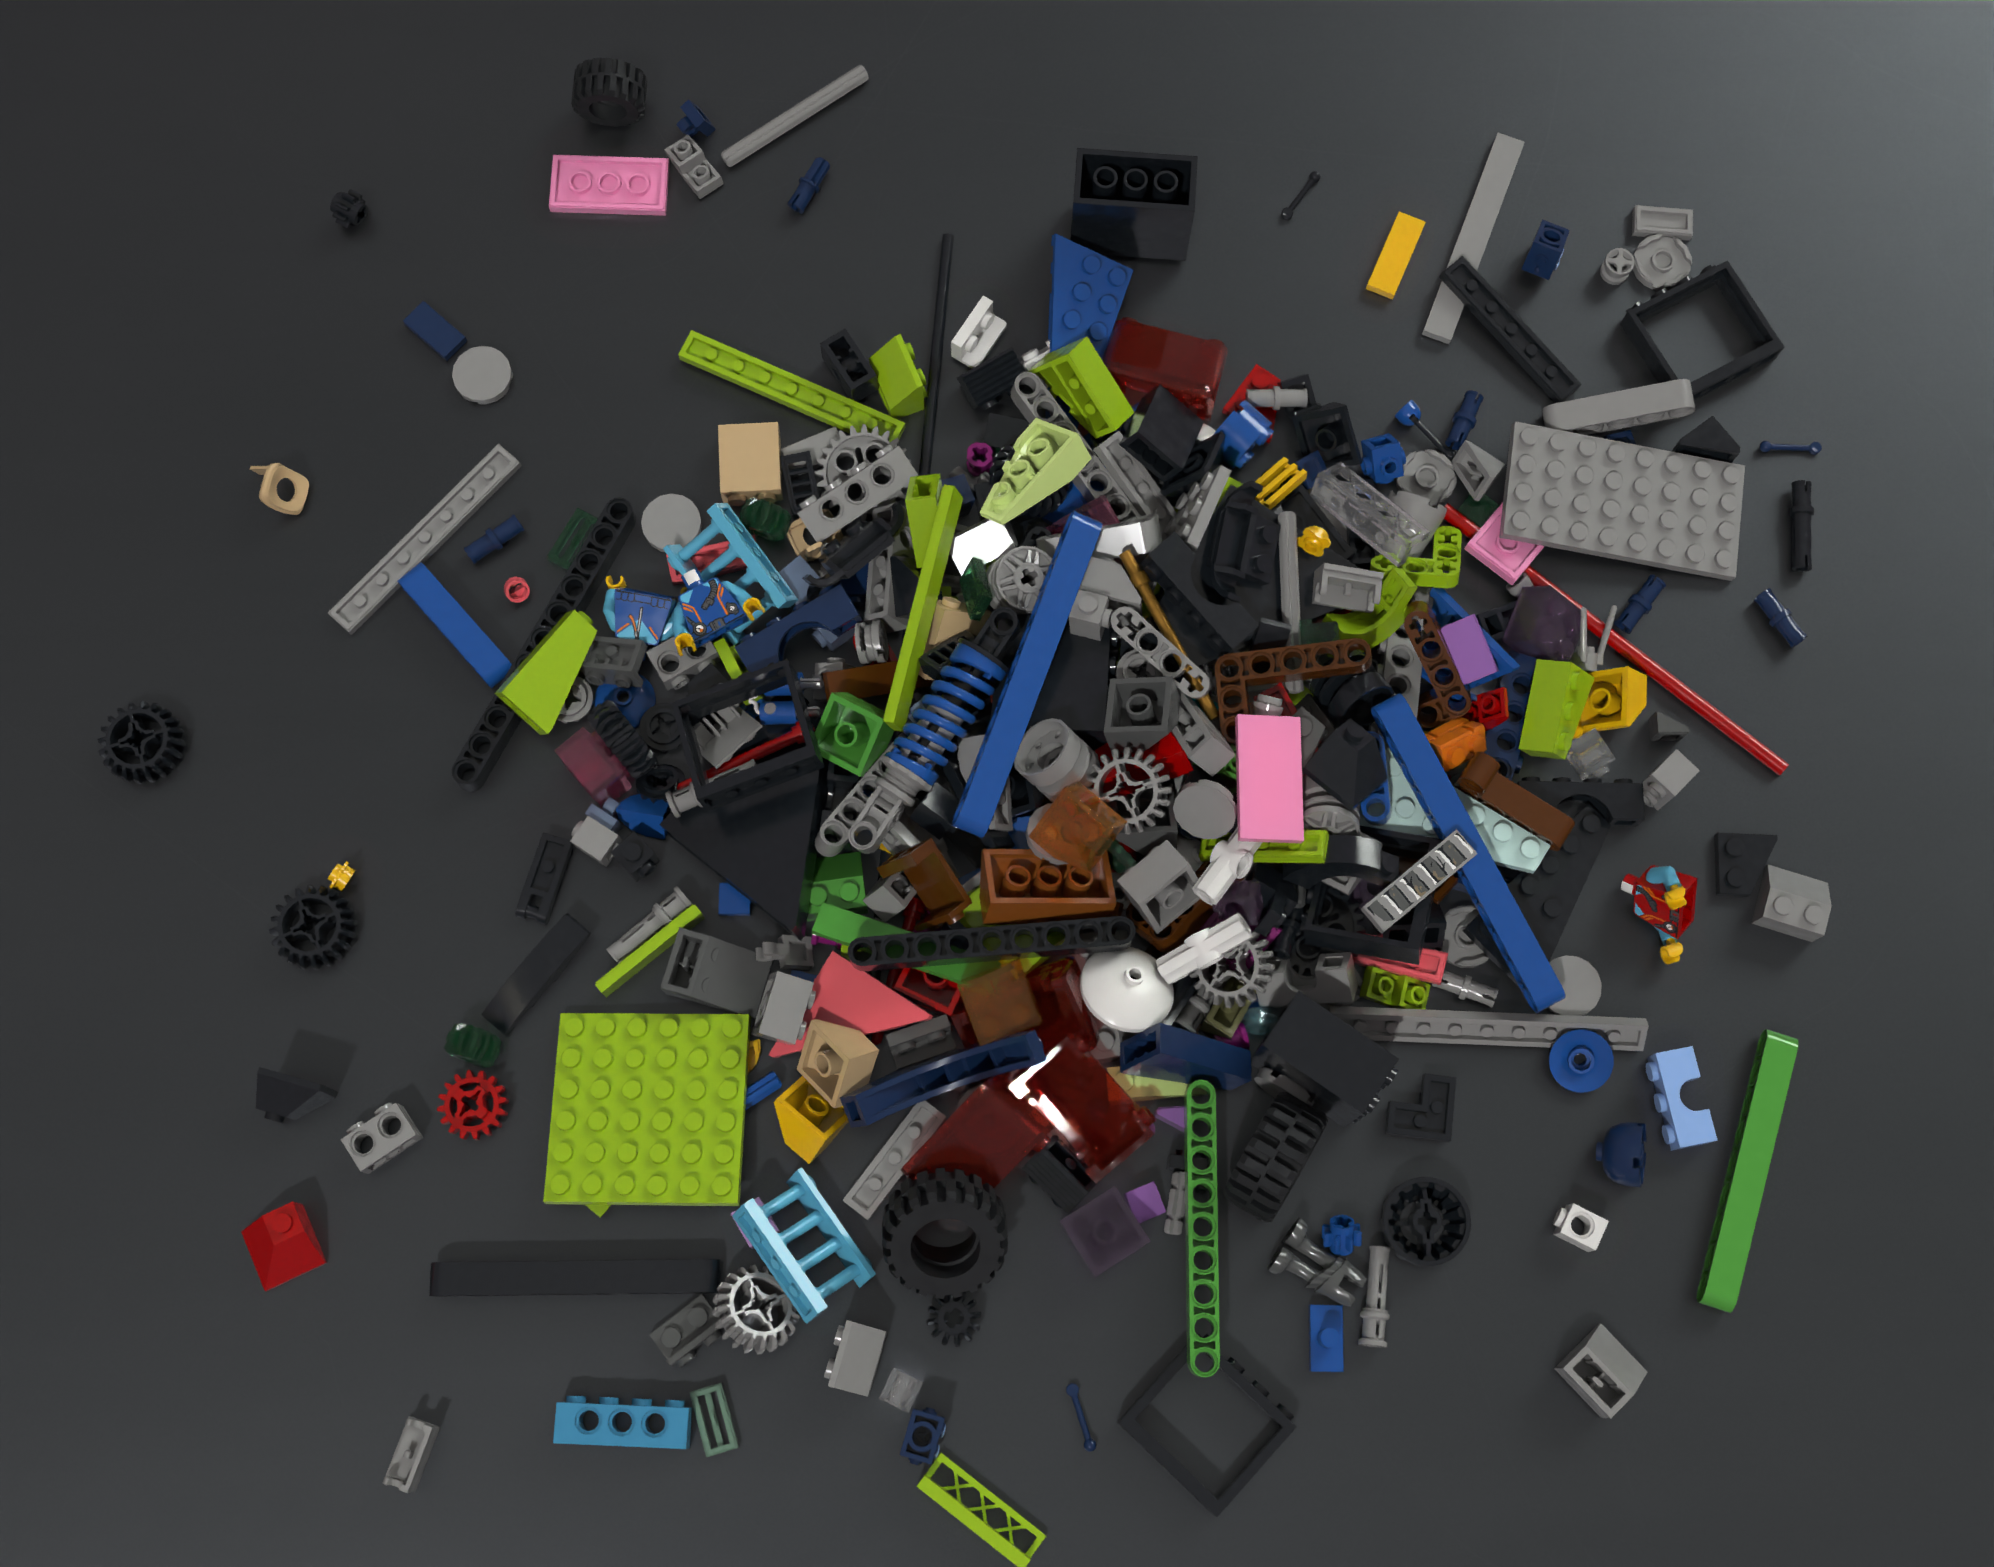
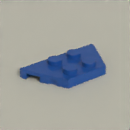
M1443 588L1431 589L1430 597L1433 598L1432 611L1440 627L1470 616ZM1482 627L1481 630L1499 671L1469 683L1470 689L1520 668V665ZM1429 641L1424 644V647L1428 650H1434L1439 647V644ZM1440 668L1447 676L1452 673L1448 668Z

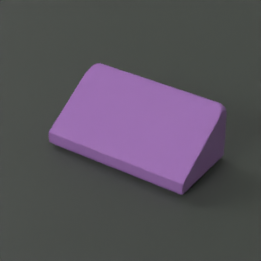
M1475 614L1440 628L1464 685L1499 671Z

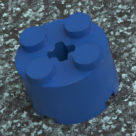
M1246 400L1239 404L1244 409L1242 411L1239 409L1237 412L1233 411L1213 434L1215 435L1221 431L1224 433L1223 461L1232 469L1235 467L1239 469L1244 468L1255 455L1251 450L1256 444L1259 446L1263 445L1274 433V430L1270 428L1273 423Z

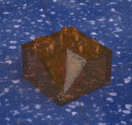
M1077 781L1063 788L1028 837L1052 857L1090 872L1124 828L1127 821L1082 783Z
M1020 958L962 979L957 985L980 1046L1042 1023L1041 1012Z

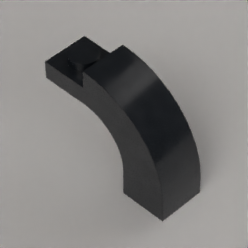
M1329 835L1325 863H1283L1282 879L1309 889L1327 878L1351 876L1386 888L1399 877V857L1382 851L1381 842L1374 839L1354 835Z

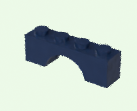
M841 584L828 586L819 593V597L811 602L803 601L793 608V612L786 617H776L769 621L766 625L767 628L759 633L752 632L744 636L740 640V644L734 648L748 672H754L767 667L772 662L775 664L784 660L785 650L790 640L805 629L822 628L838 637L854 628L856 623L864 622Z

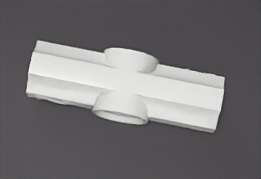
M1237 827L1227 841L1221 840L1215 845L1210 856L1209 866L1192 887L1194 894L1211 906L1213 904L1217 905L1236 878L1242 879L1248 874L1253 864V855L1263 842L1238 841Z
M1240 913L1232 915L1211 929L1206 928L1184 940L1185 944L1155 960L1157 969L1167 984L1176 983L1197 969L1202 970L1224 958L1223 954L1253 938L1251 929Z

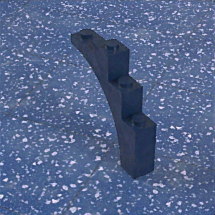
M1036 1030L1011 1034L1010 1031L996 1033L963 1049L946 1051L917 1066L898 1069L840 1097L851 1128L868 1126L909 1106L955 1088L1002 1073L1037 1066L1047 1061L1043 1051V1043L1038 1037Z

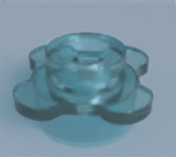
M1254 1007L1247 1009V1014L1244 1015L1241 1022L1245 1024L1247 1032L1264 1035L1270 1031L1271 1022H1276L1277 1016L1269 1013L1264 1008Z

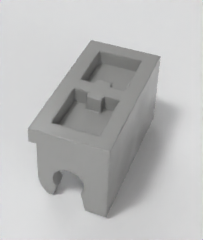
M1323 563L1314 571L1312 604L1372 613L1374 604L1379 605L1384 573Z
M408 1416L382 1483L384 1485L396 1486L405 1493L416 1492L440 1427Z

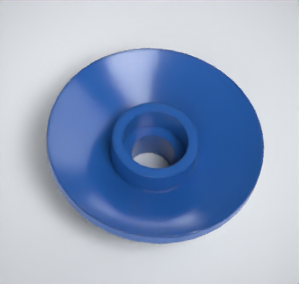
M640 675L644 681L641 688H621L613 684L599 686L595 693L594 704L596 707L606 700L613 701L633 728L636 729L640 727L643 714L650 707L656 705V695L651 683L644 676ZM623 693H627L629 695L628 700L620 702L618 697Z
M1575 1029L1564 1033L1554 1042L1549 1053V1068L1554 1079L1562 1087L1573 1092L1584 1093L1598 1089L1609 1079L1614 1066L1613 1052L1607 1041L1596 1032L1586 1029ZM1579 1053L1584 1054L1585 1061L1581 1064H1576L1574 1062L1575 1055Z

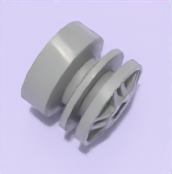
M1020 546L999 557L988 567L984 576L983 591L987 602L994 610L999 607H1008L1016 614H1031L1052 558L1045 551L1033 546ZM1027 575L1030 581L1023 585L1020 579Z
M1054 718L1040 721L1024 734L1014 760L1016 770L1032 785H1035L1051 802L1058 804L1069 803L1084 794V789L1090 788L1093 784L1086 780V776L1097 777L1098 775L1091 766L1094 763L1100 765L1098 754L1062 720Z
M1307 775L1304 776L1302 779L1304 830H1327L1329 835L1360 836V804L1351 811Z

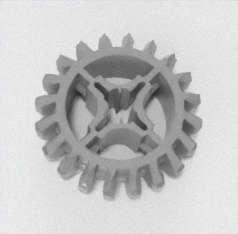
M1131 747L1124 748L1123 757H1121L1118 749H1113L1112 761L1106 754L1100 756V759L1105 766L1102 767L1096 763L1091 766L1098 773L1097 777L1086 776L1088 782L1095 783L1094 788L1084 789L1086 794L1094 793L1095 798L1086 801V805L1093 806L1097 804L1099 809L1095 810L1092 816L1097 818L1104 814L1105 817L1101 821L1103 827H1106L1111 820L1114 821L1112 831L1115 833L1119 832L1122 824H1124L1125 834L1132 833L1133 824H1135L1139 833L1145 830L1144 820L1150 827L1155 826L1156 822L1152 814L1160 818L1165 815L1163 810L1158 808L1159 804L1163 806L1170 805L1168 799L1162 798V793H1172V788H1162L1161 783L1170 780V775L1159 777L1158 772L1163 770L1164 764L1159 763L1152 767L1151 764L1155 760V755L1150 754L1144 761L1142 760L1144 750L1141 748L1137 749L1134 757H1132ZM1124 763L1139 766L1150 778L1142 781L1133 779L1130 772L1126 770ZM1116 768L1117 783L1115 788L1107 793H1103L1107 775L1112 769ZM1124 782L1128 786L1143 785V787L1135 789V793H1131L1134 796L1132 799L1128 795L1114 796L1115 793L1121 792V788H1125L1123 786ZM1153 788L1152 801L1149 807L1141 814L1139 809L1140 795L1143 791ZM1114 800L1123 802L1127 810L1130 811L1131 817H1124L1115 813L1108 806L1107 802Z
M1253 930L1251 932L1253 938L1234 948L1231 952L1223 954L1224 958L1216 963V971L1213 974L1214 979L1210 975L1209 967L1202 970L1197 969L1190 973L1189 976L1191 978H1200L1194 985L1195 989L1206 987L1202 997L1209 999L1214 994L1213 1004L1220 1005L1224 999L1226 1008H1232L1234 1001H1236L1239 1007L1245 1006V996L1250 1002H1255L1257 996L1254 990L1261 994L1266 992V988L1261 984V981H1272V977L1266 975L1265 970L1275 969V965L1266 964L1265 959L1271 958L1274 955L1273 952H1263L1262 950L1269 943L1267 939L1256 942L1260 933ZM1249 949L1254 958V971L1252 975V972L1246 966V958L1250 954L1248 952ZM1226 959H1236V963H1234L1237 964L1236 970H1227L1226 966L1229 965H1226ZM1233 976L1246 983L1245 986L1236 991H1227L1220 987L1223 982H1227Z
M755 1264L750 1265L747 1270L744 1267H740L735 1271V1274L729 1273L725 1277V1282H721L717 1287L719 1294L713 1297L712 1302L717 1307L712 1310V1316L721 1318L715 1323V1328L725 1329L722 1340L729 1337L734 1339L732 1348H737L740 1344H743L744 1354L749 1353L753 1347L757 1355L762 1354L765 1349L773 1352L778 1347L777 1345L783 1346L788 1341V1336L795 1332L796 1327L794 1325L799 1321L800 1316L795 1313L797 1311L774 1276L769 1274L767 1266H763L760 1271H758ZM739 1290L742 1296L740 1298L742 1307L735 1311L734 1297L736 1291ZM776 1307L778 1321L774 1329L771 1324L773 1321L771 1311Z

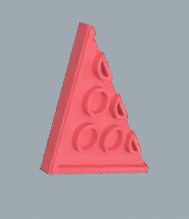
M832 951L813 981L812 990L816 991V997L812 1008L806 1009L802 1020L807 1022L802 1040L797 1039L794 1045L776 1042L769 1056L779 1058L784 1055L802 1052L810 1022L814 1019L860 1030L864 1035L921 1021H928L932 1019L933 1015L868 972L855 969L848 959Z

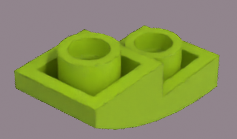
M1366 966L1359 997L1392 1008L1425 1009L1431 985L1407 975L1398 976L1375 966Z

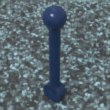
M1763 441L1759 446L1762 452L1770 450L1809 451V453L1816 455L1822 450L1819 442H1813L1810 445L1771 444L1769 441Z
M1071 1383L1067 1386L1066 1393L1072 1398L1085 1439L1084 1449L1092 1452L1096 1449L1097 1445L1095 1440L1091 1439L1077 1395L1079 1387Z

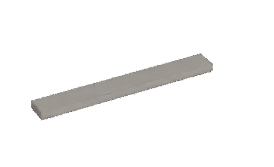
M1497 133L1447 268L1463 256L1476 271L1478 270L1523 149L1524 141ZM1441 281L1422 335L1450 344L1464 304L1443 281Z
M498 443L328 614L352 635L401 587L397 580L418 563L422 562L424 564L522 466L521 463Z

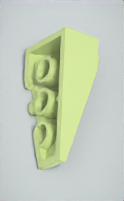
M1035 418L1017 438L1013 446L1015 452L1011 460L1005 461L1002 467L1004 474L1000 482L993 485L979 513L984 518L1004 525L1072 481L1092 459L1079 434Z

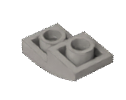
M689 135L664 149L675 168L699 199L724 184L722 177L706 160L704 152Z

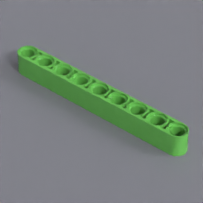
M1768 1029L1763 1030L1757 1044L1697 1290L1696 1299L1698 1303L1729 1313L1733 1311L1738 1300L1798 1050L1797 1038Z
M1196 1080L1190 1084L1184 1095L1187 1364L1189 1370L1195 1376L1210 1377L1217 1372L1220 1365L1216 1092L1213 1085L1208 1081ZM1195 1088L1204 1089L1208 1094L1207 1103L1197 1104L1194 1102L1191 1095L1192 1090ZM1197 1120L1204 1121L1209 1129L1208 1135L1205 1137L1195 1135L1192 1131V1123ZM1195 1153H1203L1208 1157L1209 1166L1207 1169L1200 1170L1193 1165L1192 1158ZM1201 1185L1208 1189L1210 1196L1206 1203H1199L1194 1199L1193 1189L1195 1186ZM1202 1218L1209 1223L1210 1232L1207 1236H1199L1195 1233L1193 1224L1196 1219ZM1197 1252H1205L1210 1257L1211 1262L1208 1269L1200 1270L1195 1266L1193 1259ZM1198 1285H1205L1211 1292V1298L1206 1304L1199 1303L1194 1297V1290ZM1200 1318L1208 1320L1211 1324V1333L1206 1338L1199 1337L1194 1329L1196 1321ZM1201 1352L1207 1353L1212 1359V1366L1206 1372H1201L1195 1366V1358Z

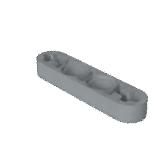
M1125 606L1113 612L1111 625L1115 632L1164 676H1173L1176 686L1184 694L1193 699H1200L1209 693L1211 682L1207 674L1138 612ZM1131 613L1133 615L1131 622L1137 628H1140L1141 623L1145 625V628L1137 632L1133 641L1129 638L1135 634L1126 626L1122 629L1119 628L1121 621L1118 618L1122 614L1128 616ZM1148 633L1156 635L1158 639V645L1152 651L1143 650L1140 644L1141 638ZM1175 654L1181 659V667L1176 672H1168L1164 668V660L1168 655ZM1188 665L1193 669L1187 673L1195 679H1198L1200 676L1203 678L1201 685L1204 688L1201 692L1195 689L1191 693L1189 691L1191 684L1184 677L1180 683L1176 680V678L1184 674Z

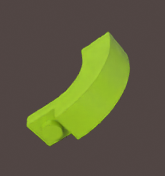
M1392 568L1382 584L1379 605L1374 604L1372 613L1359 611L1348 614L1327 613L1312 638L1316 643L1361 638L1372 649L1390 637L1404 623L1406 606L1418 587L1402 568ZM1325 653L1328 657H1333L1331 654Z

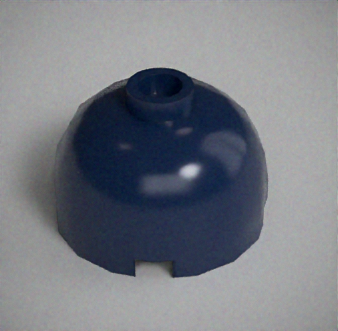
M1637 1122L1617 1124L1606 1132L1603 1142L1597 1141L1596 1161H1602L1604 1173L1615 1183L1629 1187H1642L1641 1184L1644 1182L1646 1166L1644 1142H1647L1646 1124Z

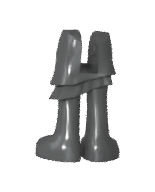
M1298 1218L1285 1235L1282 1243L1304 1254L1322 1266L1323 1269L1318 1271L1281 1245L1274 1253L1267 1270L1273 1274H1280L1284 1270L1292 1272L1308 1281L1305 1288H1314V1293L1322 1294L1337 1303L1351 1307L1356 1298L1347 1290L1339 1286L1340 1282L1344 1277L1347 1281L1363 1288L1367 1278L1347 1258L1343 1259L1340 1255L1335 1257L1313 1243L1306 1235L1308 1230L1307 1223Z

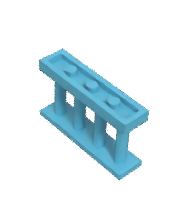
M715 503L707 510L712 518L711 524L684 548L680 544L666 545L663 548L668 555L667 560L672 568L684 575L690 570L698 569L690 558L717 534H724L730 542L728 544L729 548L703 571H699L704 582L716 576L738 557L746 564L747 572L733 584L745 590L752 583L759 582L765 590V597L760 600L765 611L772 606L778 609L788 608L798 601V598L728 503ZM756 610L752 615L756 620L764 613L761 610ZM747 617L748 622L723 634L722 637L728 643L737 646L740 644V640L746 636L743 630L754 621H750Z
M801 1167L786 1181L790 1189L763 1206L757 1205L752 1198L742 1204L732 1217L804 1322L808 1324L828 1307L824 1302L826 1297L851 1280H854L858 1287L861 1288L876 1273L868 1257L861 1253L818 1191L814 1179L807 1175ZM798 1199L808 1213V1216L783 1232H776L768 1217ZM817 1226L827 1242L800 1260H796L787 1248V1244ZM835 1252L846 1269L819 1287H814L805 1272Z

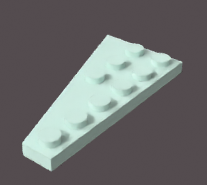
M1387 748L1391 818L1384 825L1373 826L1365 820L1360 803V826L1438 839L1390 748ZM1454 787L1495 864L1533 874L1551 845ZM1374 803L1369 807L1368 814L1373 817L1381 816L1385 811V806L1381 803Z

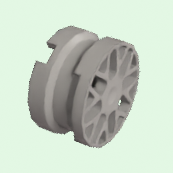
M881 619L873 620L871 624H866L865 622L855 624V645L861 665H870L872 661H877L878 663L888 661V639L884 623Z

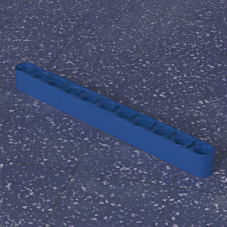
M1074 510L1068 517L1012 662L1010 672L1004 683L953 817L952 826L981 838L985 836L994 816L1102 529L1101 522Z
M1398 693L1371 707L1375 723L1438 839L1444 840L1457 829L1478 853L1456 872L1529 1006L1535 1013H1539L1565 999L1566 995L1560 981L1406 699Z

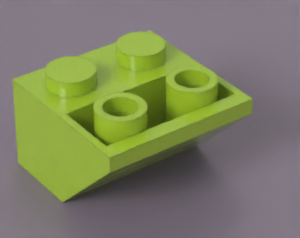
M901 334L894 336L869 358V364L877 375L878 391L888 415L896 419L924 410V398L927 397L925 389L927 383L921 368L916 369L913 361L916 359L910 342L905 344Z

